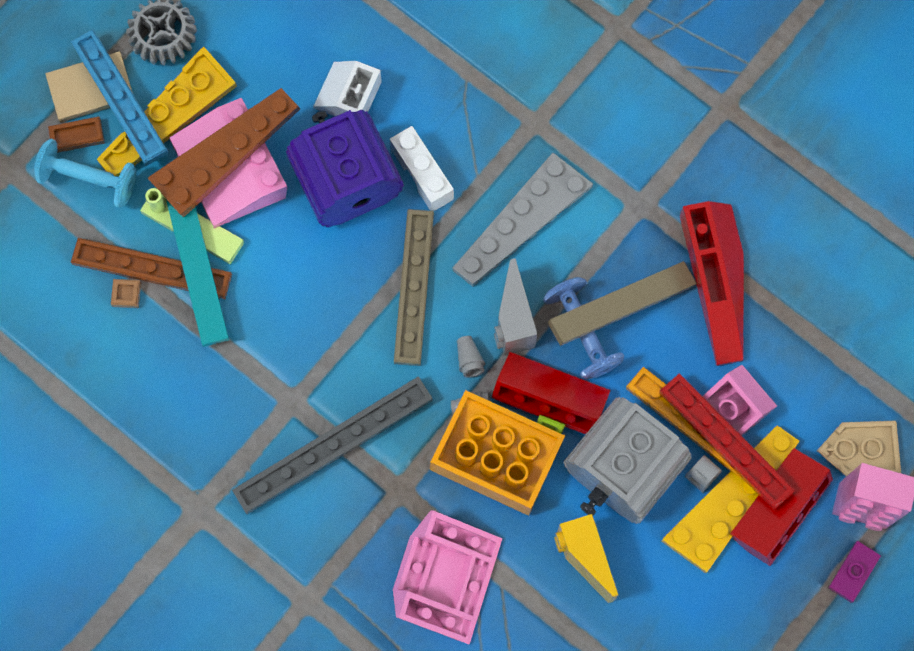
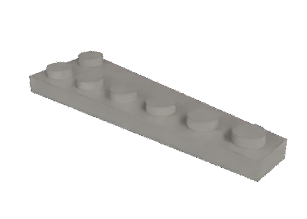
M552 153L455 264L453 272L474 287L498 267L504 259H507L516 252L528 239L533 238L539 230L551 223L567 207L569 208L592 188L593 183L556 154Z

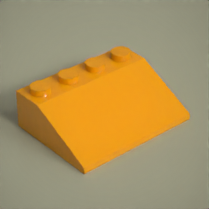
M465 390L430 462V470L529 516L565 435Z

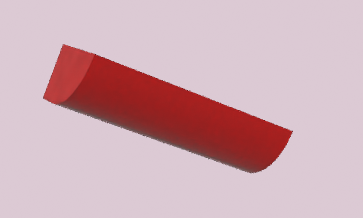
M509 352L496 381L491 398L531 414L551 418L565 424V427L586 434L600 418L611 390Z
M795 448L791 450L777 469V472L795 489V492L775 511L758 495L730 533L740 546L769 566L772 565L833 481L830 469Z

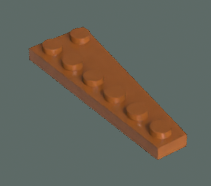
M280 88L152 174L148 179L179 214L185 217L300 110V107Z

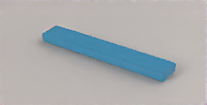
M92 29L72 40L71 44L145 166L169 154L95 31Z

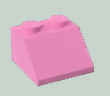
M743 365L727 373L702 396L741 436L777 407Z

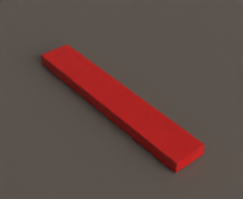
M680 373L659 391V394L774 511L795 492V489Z

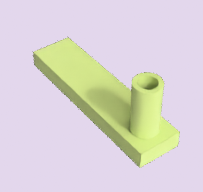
M149 189L145 194L147 201L141 208V213L174 232L166 198L158 189ZM198 214L207 252L231 264L243 246L244 240L220 226L214 228L210 220Z

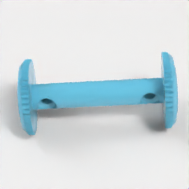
M54 139L47 140L41 146L34 166V176L38 183L44 184L49 179L51 172L56 170L59 174L98 186L115 188L114 205L120 208L129 201L136 181V168L133 163L125 164L119 177H115L107 171L63 158L57 159L58 145Z

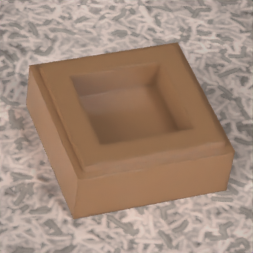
M113 279L111 306L139 308L140 280Z

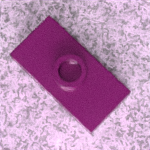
M856 541L828 586V589L853 603L881 555Z

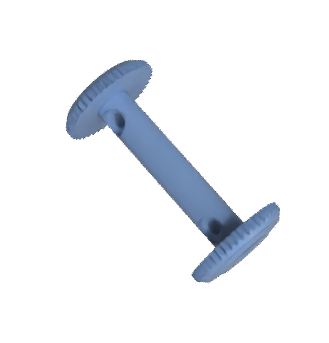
M576 277L556 285L545 294L544 303L553 304L561 301L566 312L580 307L581 304L575 293L586 286V279ZM569 298H572L571 303L567 302ZM595 332L580 337L593 363L581 372L582 378H596L613 370L623 362L624 354L622 352L607 357ZM597 353L600 354V358H599V359H596V358H595V355H596Z

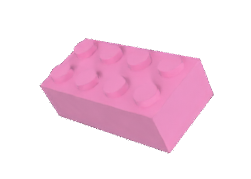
M861 463L839 483L832 514L839 516V520L842 522L854 524L855 521L865 523V527L868 529L882 531V528H888L911 512L914 500V477Z

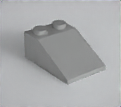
M516 258L510 259L498 316V326L494 327V339L497 349L502 348L504 356L508 355L509 352L517 353L533 349L536 346L537 331Z

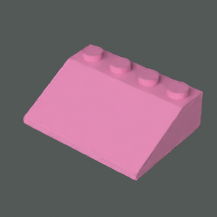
M239 98L217 107L171 136L170 141L178 157L246 112L248 109L243 99ZM264 143L208 194L201 203L213 227L216 228L285 199L287 185Z

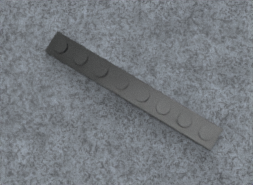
M418 376L237 486L232 491L245 513L249 514L433 401V398Z

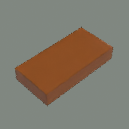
M100 117L48 126L50 139H54L57 142V153L105 144Z

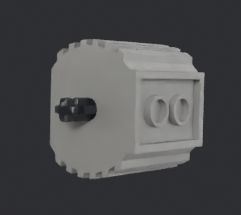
M617 397L564 460L565 468L568 469L567 471L579 483L591 491L587 496L590 502H583L580 505L581 510L585 514H592L594 516L596 513L594 510L595 505L601 507L603 503H606L619 515L637 524L641 523L692 457L688 447L680 441L676 434L636 403H631L623 397Z

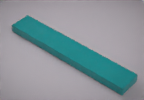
M166 199L202 346L206 347L229 341L196 206L183 217Z

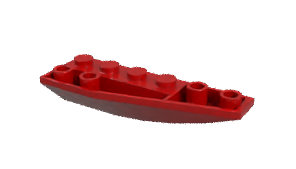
M707 201L683 206L680 213L681 225L697 283L716 366L743 361L744 253L732 205Z

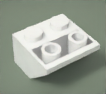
M358 61L334 62L313 106L314 109L325 111L332 116H338L349 110L351 112L359 110L368 112L381 84L380 70Z

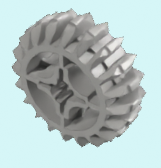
M148 0L147 6L139 4L140 12L132 10L134 19H128V26L130 28L126 30V33L130 37L128 42L133 47L134 53L137 55L141 54L142 60L146 61L150 58V62L153 65L160 60L161 64L165 66L167 59H170L175 64L176 56L184 59L185 54L183 50L191 51L190 43H195L196 41L193 34L197 32V28L194 25V17L190 15V10L187 7L183 8L180 1L174 4L173 0H167L166 2L157 0L156 3ZM176 20L182 24L179 35L174 30ZM145 27L148 28L150 34L148 35L149 39L147 42H145L142 39V33Z

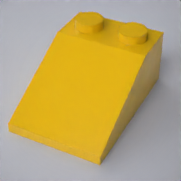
M590 514L561 523L557 533H555L556 537H554L558 552L564 553L565 559L608 603L614 602L618 592L593 515Z

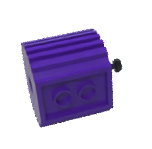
M349 110L326 121L325 119L328 118L327 113L319 111L312 116L313 122H319V124L301 131L302 134L293 139L290 145L287 146V157L319 224L323 227L330 228L334 225H340L383 206L396 198L403 190L404 183L370 114L364 110L356 112Z

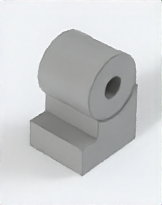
M704 455L685 475V478L703 493L722 471Z

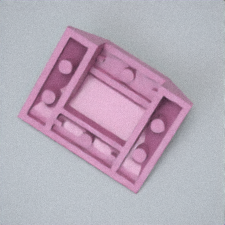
M431 510L410 536L393 587L396 618L470 644L502 538Z

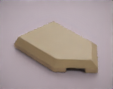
M896 421L842 422L817 450L846 477L861 463L901 473Z

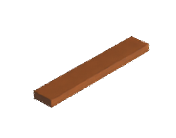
M82 238L77 239L71 259L72 265L189 291L182 262L179 260ZM211 268L218 297L226 300L232 273Z

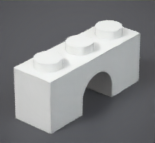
M413 126L390 138L392 153L403 170L407 169L413 177L418 193L430 211H435L454 200L453 187Z

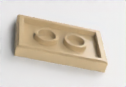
M121 52L109 54L132 92ZM83 62L45 73L60 123L110 108Z

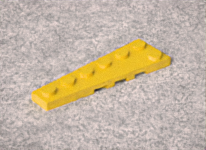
M203 47L182 68V72L175 80H171L164 87L165 90L156 100L153 99L147 105L148 108L144 113L164 144L171 136L178 133L235 89L237 85L208 50ZM124 131L97 158V161L105 171L112 173L115 177H119L125 164L133 163L135 166L142 159Z
M777 425L754 449L777 471L791 450L797 446L799 440ZM730 471L661 542L701 571L707 573L732 538L730 533L758 497V494L747 483Z

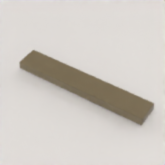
M407 210L394 364L421 366L434 211Z
M683 261L554 317L548 321V324L559 345L562 346L689 290L697 283Z

